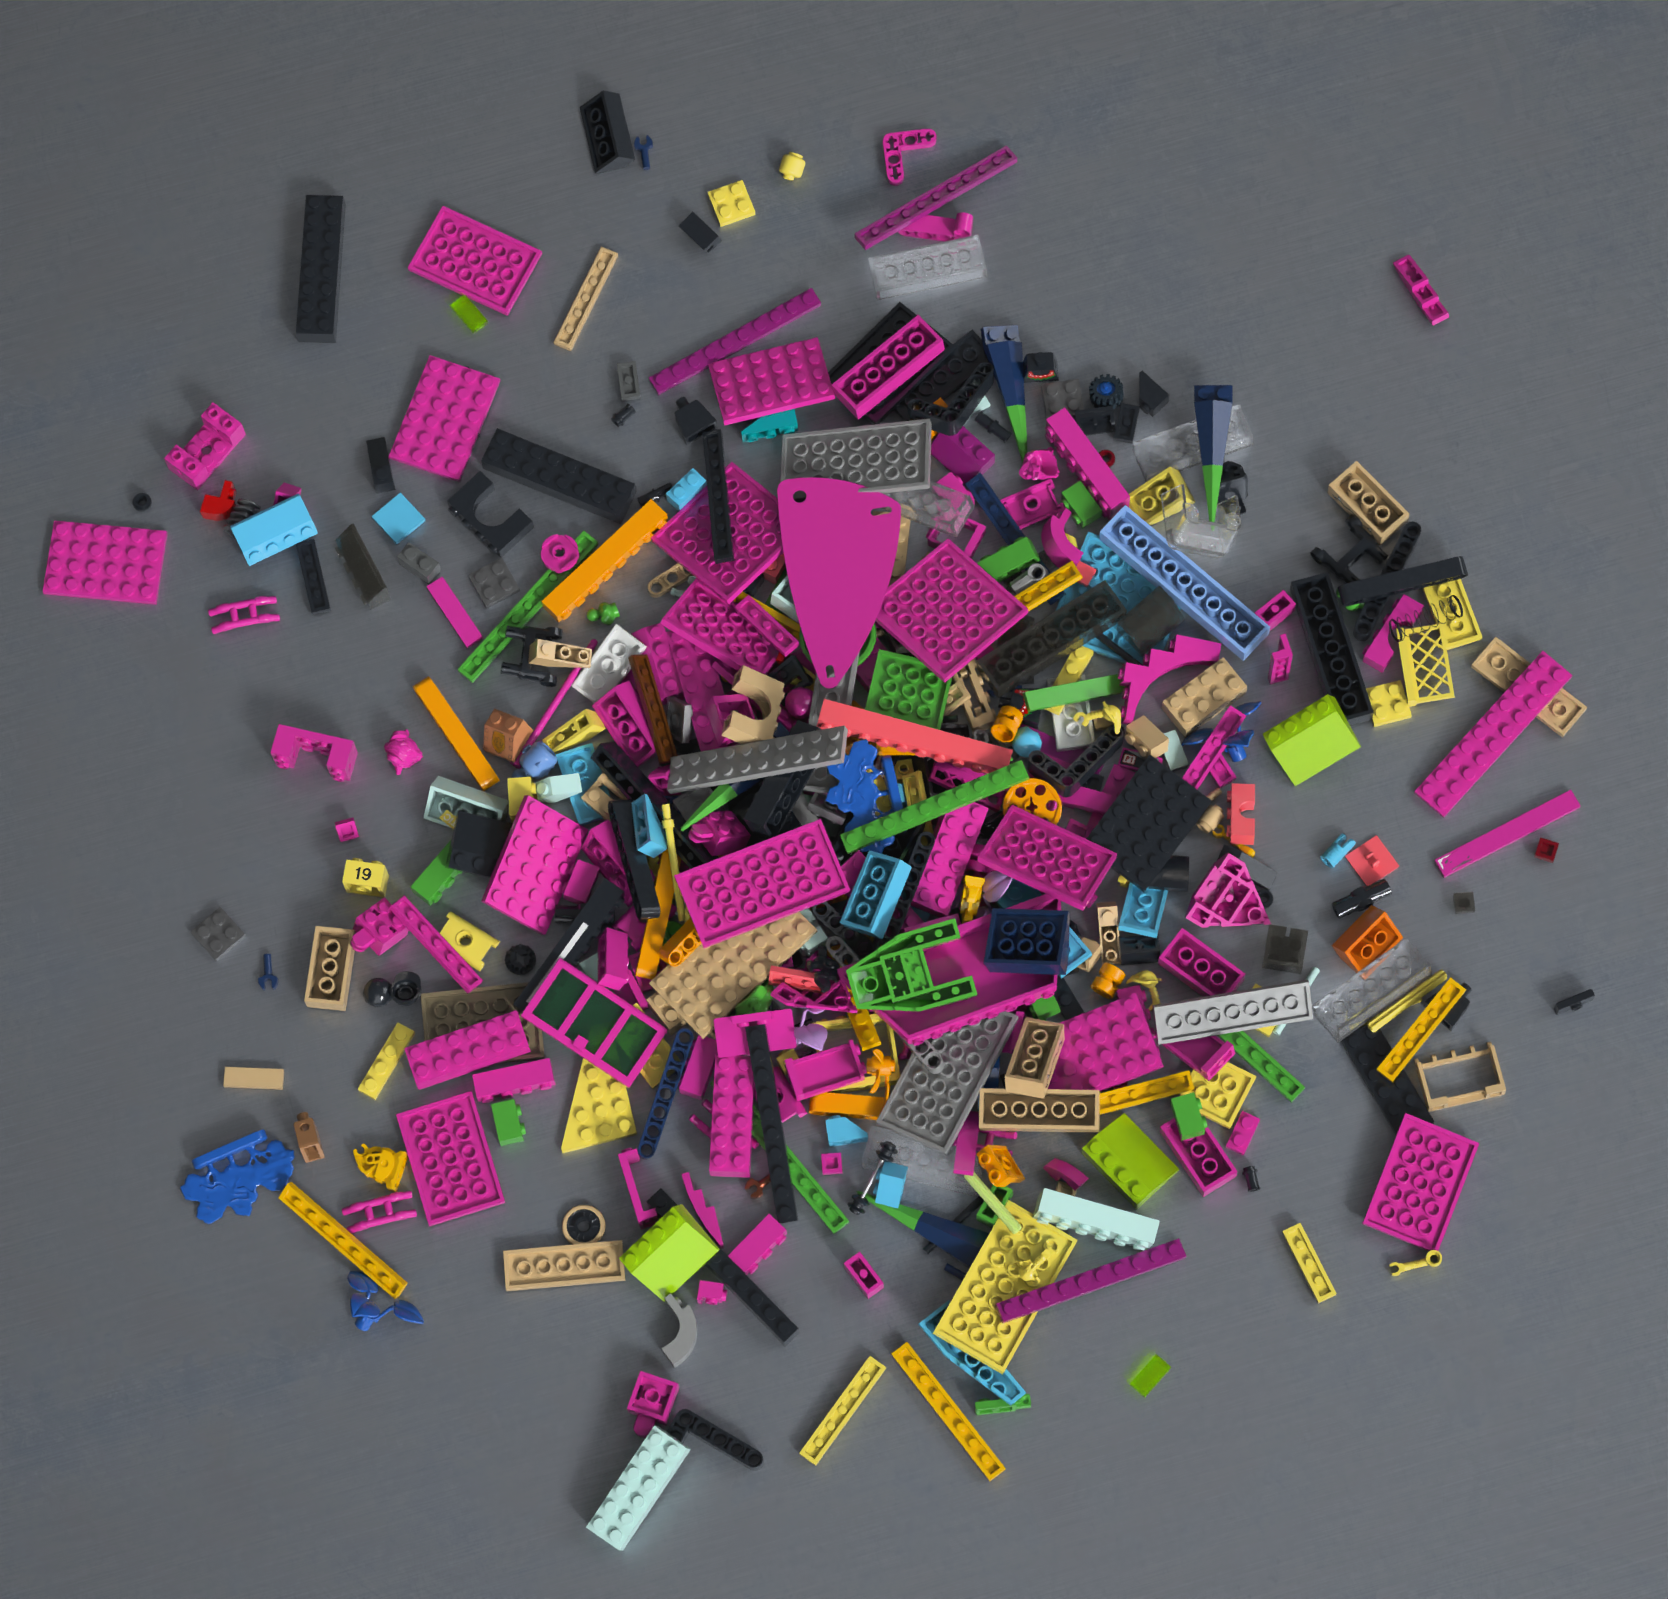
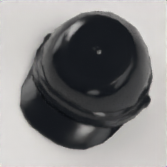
M1003 811L994 813L984 819L980 831L985 836L991 837L1004 818Z
M409 971L398 973L389 988L392 999L401 1006H410L415 1003L422 994L419 975Z

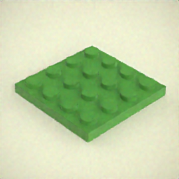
M879 649L865 710L940 730L952 677L944 683L917 658Z

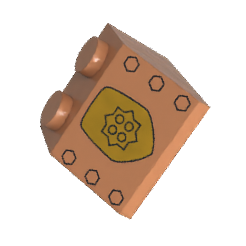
M494 708L484 726L483 750L514 763L532 734L533 729L523 719Z

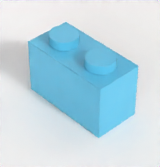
M692 468L666 493L667 502L679 512L707 485V481Z
M885 1161L883 1168H878L876 1179L879 1180V1183L876 1182L873 1194H876L875 1203L894 1208L899 1207L905 1185L907 1166Z

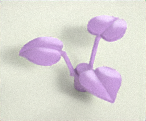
M992 871L985 876V882L982 885V891L985 893L982 897L987 907L982 906L978 908L977 918L992 913L993 907H991L990 903L998 901L1004 895L1013 878L998 871ZM962 883L959 885L949 912L958 907L959 902L961 903L964 886Z
M801 1008L804 1010L800 1027H794L797 1047L792 1049L795 1051L801 1050L803 1044L822 1051L827 1039V1029L822 1025L814 1023L805 1026L804 1021L808 1011L813 1014H819L824 1010Z

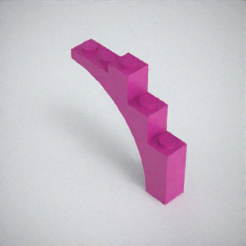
M1176 634L1169 641L1168 651L1170 652L1151 648L1147 654H1144L1143 665L1145 666L1126 662L1122 668H1119L1117 676L1120 679L1119 685L1125 686L1122 694V699H1125L1124 706H1121L1120 709L1121 724L1128 725L1133 721L1136 707L1142 694L1158 677L1184 666H1212L1219 661L1221 643Z

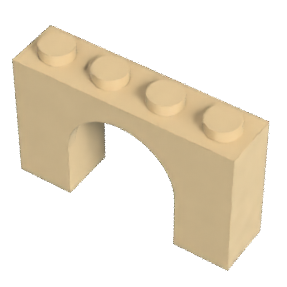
M743 665L734 676L731 690L754 700L762 711L763 720H754L736 711H732L724 721L721 735L740 744L773 739V734L778 727L776 720L781 712L780 702L785 694L783 692L784 683Z

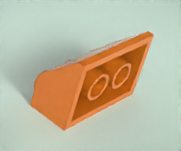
M1371 905L1331 946L1351 969L1364 978L1401 941L1403 936L1385 911Z

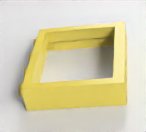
M875 1012L870 1014L874 1025L886 1023ZM839 1016L835 1020L830 1021L822 1019V1021L814 1023L824 1026L827 1032L853 1028L847 1016ZM886 1023L891 1058L895 1060L896 1065L895 1072L889 1076V1084L893 1086L896 1085L900 1078L894 1032ZM876 1076L865 1077L863 1081L832 1091L841 1094L871 1089ZM879 1076L881 1080L878 1088L886 1087L885 1076Z

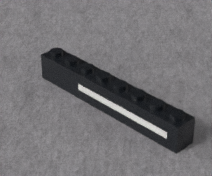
M606 878L602 881L513 1004L516 1010L523 1013L559 958L577 968L580 963L578 959L582 954L586 955L590 950L591 945L589 944L593 939H597L600 936L604 923L608 924L614 916L612 912L615 908H620L624 903L625 894L622 889ZM562 968L532 1014L538 1018L543 1015L545 1011L544 1006L547 1002L551 1003L557 995L555 991L559 986L562 987L566 983L569 972Z

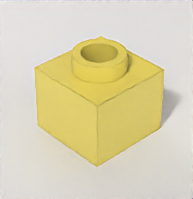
M912 759L897 761L894 767L897 783L903 784L902 776L914 772ZM907 768V771L902 772L900 769Z
M789 1049L783 1050L776 1057L777 1064L784 1075H787L784 1060L792 1058V1060L799 1059L794 1049L790 1051Z

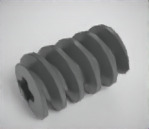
M238 499V505L234 506V512L230 514L231 518L227 519V525L223 527L224 531L235 539L230 526L251 515L257 514L254 509H261L257 503L247 499Z

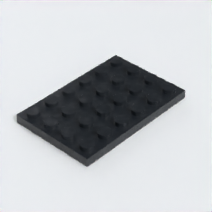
M899 302L828 372L831 384L917 315ZM934 328L932 329L943 339L945 350L868 411L864 416L872 423L880 424L955 349V346Z
M1149 755L1086 839L1117 853L1111 868L1145 892L1212 801L1153 756Z

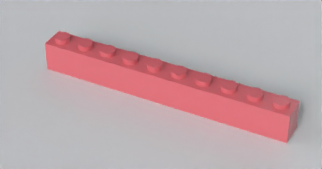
M827 699L823 701L817 727L821 730L845 726L848 729L847 737L852 736L859 740L866 739L868 742L877 743L881 747L889 746L896 748L900 752L915 753L918 757H930L937 762L952 763L955 767L970 768L977 773H991L1008 766L1013 750Z

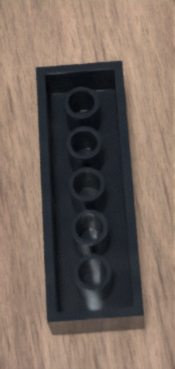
M797 720L795 726H792L789 735L817 731L819 728ZM815 768L763 778L762 786L755 793L753 802L746 809L743 818L754 836L767 840L779 835Z

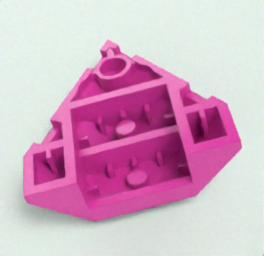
M1229 852L1213 863L1193 893L1185 915L1186 919L1201 928L1209 926H1249L1252 924L1271 925L1245 862Z
M817 950L813 955H811L806 960L804 971L809 972L807 969V962L809 960L814 961V958H816L819 950ZM814 969L812 973H815L820 970ZM829 980L831 988L823 994L793 989L782 982L770 995L786 1006L794 1008H814L857 1013L858 1011L856 1006L852 1004L846 985L841 980L837 983Z

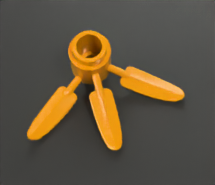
M874 1049L872 1052L875 1056L867 1058L866 1063L867 1074L876 1076L869 1092L875 1093L880 1085L881 1079L879 1076H885L884 1108L890 1097L889 1076L892 1075V1072H895L896 1065L895 1060H892L891 1056H884L881 1050Z

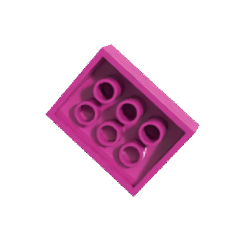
M658 623L631 633V635L647 646L642 654L648 655L662 705H667V697L674 696L680 700H685L664 626ZM631 669L621 683L629 681L639 696Z

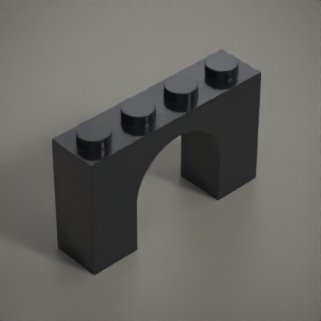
M479 471L447 500L448 511L454 517L458 516L466 529L469 530L471 528L475 532L474 536L481 543L484 541L488 545V550L493 555L498 554L500 557H503L534 528L533 521L519 508L500 525L487 526L480 523L475 517L476 509L495 488L493 482Z

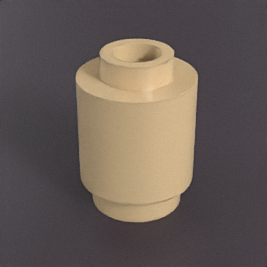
M1209 805L1196 823L1197 827L1206 834L1213 831L1224 818L1222 808L1218 805Z

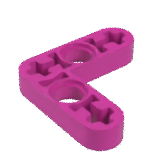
M934 130L902 131L888 133L884 136L883 149L887 180L891 185L898 186L904 181L901 151L933 147L937 140ZM926 135H930V141L925 139ZM909 136L913 137L915 139V142L913 144H907L904 141L905 138ZM890 139H893L894 150H890ZM890 156H897L899 160L896 163H890L888 158ZM893 169H897L898 179L896 180L893 177Z

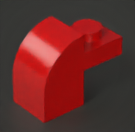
M225 480L220 497L205 494L200 510L203 518L222 521L231 517L230 514L234 512V506L236 505L234 501L236 489L232 481Z

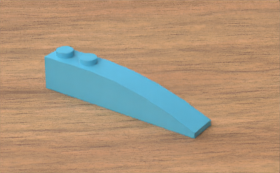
M950 1300L918 1324L946 1358L1010 1406L1026 1394L1025 1390L1007 1369L1001 1374L932 1334L950 1304Z

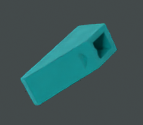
M795 409L760 417L741 431L742 441L755 442L760 438L771 439L776 437V435L795 433V431H798Z

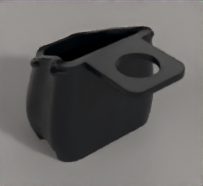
M1227 461L1223 463L1217 505H1224L1229 517L1243 515L1246 513V508L1242 500L1248 496V477L1240 464ZM1239 505L1241 509L1238 512H1232L1230 507Z

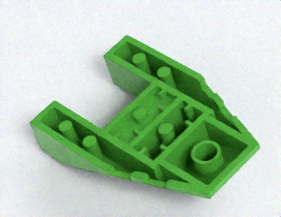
M955 918L899 934L847 969L846 973L857 1009L924 1011L976 997L978 994L972 976L933 986L923 952L924 949L961 938Z

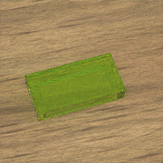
M463 295L450 305L451 309L473 334L488 324V320L467 296Z
M1156 1354L1133 1379L1130 1386L1145 1398L1169 1372L1171 1366Z

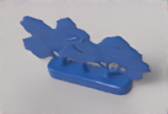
M866 739L853 743L850 754H845L844 763L827 766L829 774L838 779L839 783L829 789L825 801L833 805L836 804L838 809L844 813L851 811L854 815L852 820L846 825L845 832L903 809L891 756H882L880 759L882 769L878 770L875 768L873 761L877 756V748L868 744ZM872 769L873 772L867 773L866 770ZM879 775L884 776L886 790L880 791L874 784V779ZM888 795L891 809L884 813L877 808L876 800L878 797ZM893 835L859 850L862 852L870 850L882 854L884 847L893 844L895 836Z
M265 1130L254 1132L193 1159L191 1162L195 1169L198 1170L208 1166L209 1170L204 1176L196 1174L187 1175L185 1184L180 1187L186 1200L200 1202L197 1207L196 1217L203 1220L204 1223L211 1224L222 1218L227 1206L232 1207L238 1215L250 1216L252 1211L251 1204L258 1197L257 1186L262 1185L271 1191H283L287 1183H289V1178L294 1170L291 1163L295 1157L293 1154L294 1150L285 1149L282 1142L278 1140L271 1141L265 1151L256 1150L255 1145L267 1140V1134ZM247 1150L251 1155L248 1163L242 1166L237 1165L233 1155ZM267 1152L271 1153L270 1157L266 1155ZM262 1155L267 1159V1162H259L255 1156L261 1157ZM228 1158L230 1164L222 1172L213 1167L214 1163ZM252 1159L255 1160V1163L253 1165L251 1164ZM211 1175L213 1176V1179H214L212 1182L209 1180V1177H210Z

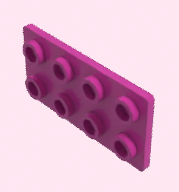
M792 1009L715 1018L714 1028L718 1057L750 1054L745 1027L766 1024L770 1051L796 1048L797 1043L794 1037L795 1028Z

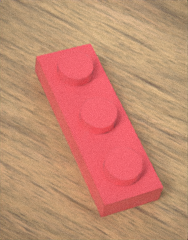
M771 965L768 985L779 986L783 982L793 989L823 994L814 982V973Z

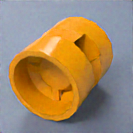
M1013 706L1001 707L991 727V733L994 738L1001 742L1013 741L1023 720L1022 713Z
M1105 962L1099 970L1100 976L1095 977L1090 987L1102 997L1112 999L1117 991L1116 986L1121 985L1126 974L1118 967Z

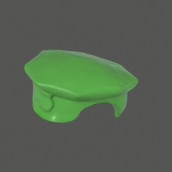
M769 978L761 985L756 986L754 991L739 1003L735 1010L727 1017L767 1012L774 999L770 996L774 986L768 985Z

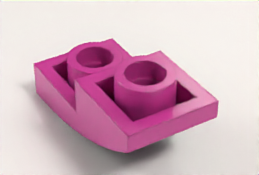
M1054 1158L1043 1167L1057 1182L1063 1179L1075 1191L1089 1179L1080 1170L1060 1159Z

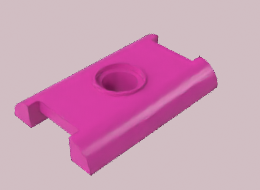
M1052 478L1001 499V502L1020 529L1049 518L1057 512L1061 513L1065 509L1063 503H1057L1052 489L1055 488ZM1030 502L1037 503L1035 508L1027 507Z
M671 904L668 921L675 915L677 909L673 904ZM632 905L611 928L627 933L628 937L632 940L630 945L636 952L641 948L646 922L639 921L634 905Z
M778 1066L773 1067L778 1098L782 1097L779 1102L782 1123L796 1114L800 1118L808 1114L801 1101H796L793 1089L781 1068ZM755 1089V1091H754V1098H755V1100L757 1101V1095H756V1089Z

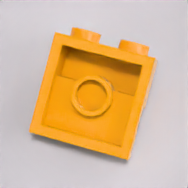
M987 1145L976 1153L980 1166L987 1171L989 1180L994 1186L1006 1187L1010 1183H1021L1026 1179L1006 1146Z

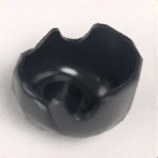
M384 978L369 980L363 990L365 1002L374 1007L386 1006L392 1000L389 991L391 983Z

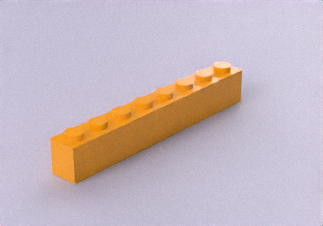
M650 499L541 601L543 608L558 623L562 619L566 620L576 606L580 607L589 594H594L603 581H608L617 568H622L631 555H636L644 543L651 541L654 533L667 523V513Z

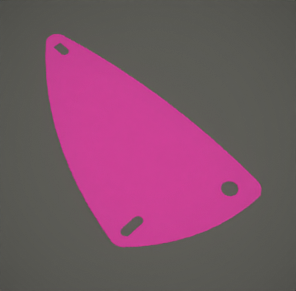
M815 477L786 479L778 485L777 494L781 539L790 589L803 637L819 681L823 687L830 689L838 685L857 657L882 606L896 558L901 506L896 500L880 492H858L860 488L868 487L848 481ZM796 491H803L806 494V499L798 503L794 501L793 494ZM890 507L892 509L888 514L876 516L871 514V510L876 508ZM828 665L833 666L835 677L827 678L826 667Z

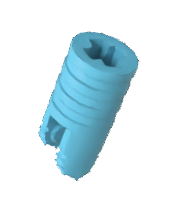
M1342 833L1320 856V859L1325 865L1333 869L1352 849L1356 841L1349 839L1343 845L1346 841V835Z

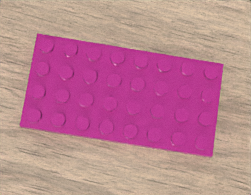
M821 819L674 875L703 949L850 892L849 885Z

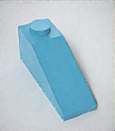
M643 794L631 803L636 846L638 851L655 858L667 850L666 833L648 795Z

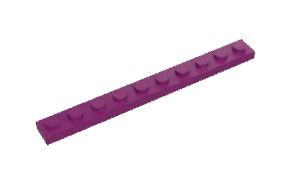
M1007 145L856 232L854 238L865 250L871 248L1017 163L1016 155Z
M810 288L649 377V381L659 396L709 368L708 364L726 359L820 307L821 301L814 290Z
M1178 1238L996 1303L995 1307L1002 1324L1183 1260L1187 1256Z

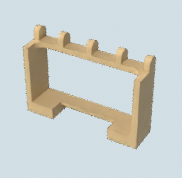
M1491 1041L1486 1042L1488 1049L1475 1052V1048L1472 1045L1469 1046L1470 1053L1456 1056L1455 1050H1450L1451 1058L1437 1061L1436 1055L1433 1054L1431 1055L1432 1062L1421 1064L1418 1058L1414 1059L1425 1105L1429 1112L1505 1095V1083L1495 1047ZM1490 1055L1497 1081L1496 1085L1447 1098V1096L1431 1099L1423 1072L1424 1069Z

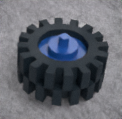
M1102 374L1100 379L1095 377L1094 381H1091L1089 395L1092 405L1094 404L1095 408L1099 406H1113V409H1115L1116 405H1121L1124 392L1123 384L1119 378L1116 379L1114 375L1110 378V374H1106V377H1103Z

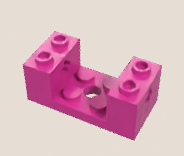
M213 402L201 415L204 425L182 449L176 444L164 458L168 469L197 491L246 435L242 423ZM204 447L212 448L209 454L202 453Z
M278 725L270 752L277 767L282 769L294 768L300 747H302L304 751L313 752L315 750L325 756H329L326 766L334 780L344 782V780L350 781L358 754L354 741L286 725Z

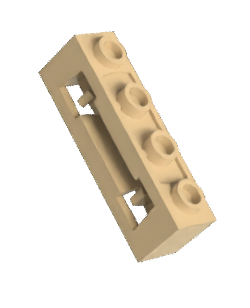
M975 659L958 671L960 678L957 673L952 676V681L955 684L957 681L963 682V679L968 678L966 670L970 674V683L979 707L974 708V715L970 699L964 702L962 707L972 733L976 730L984 731L990 729L997 717L994 708L990 709L989 707L990 698L988 692H984L982 689V685H984L980 674L977 675L975 668H977Z

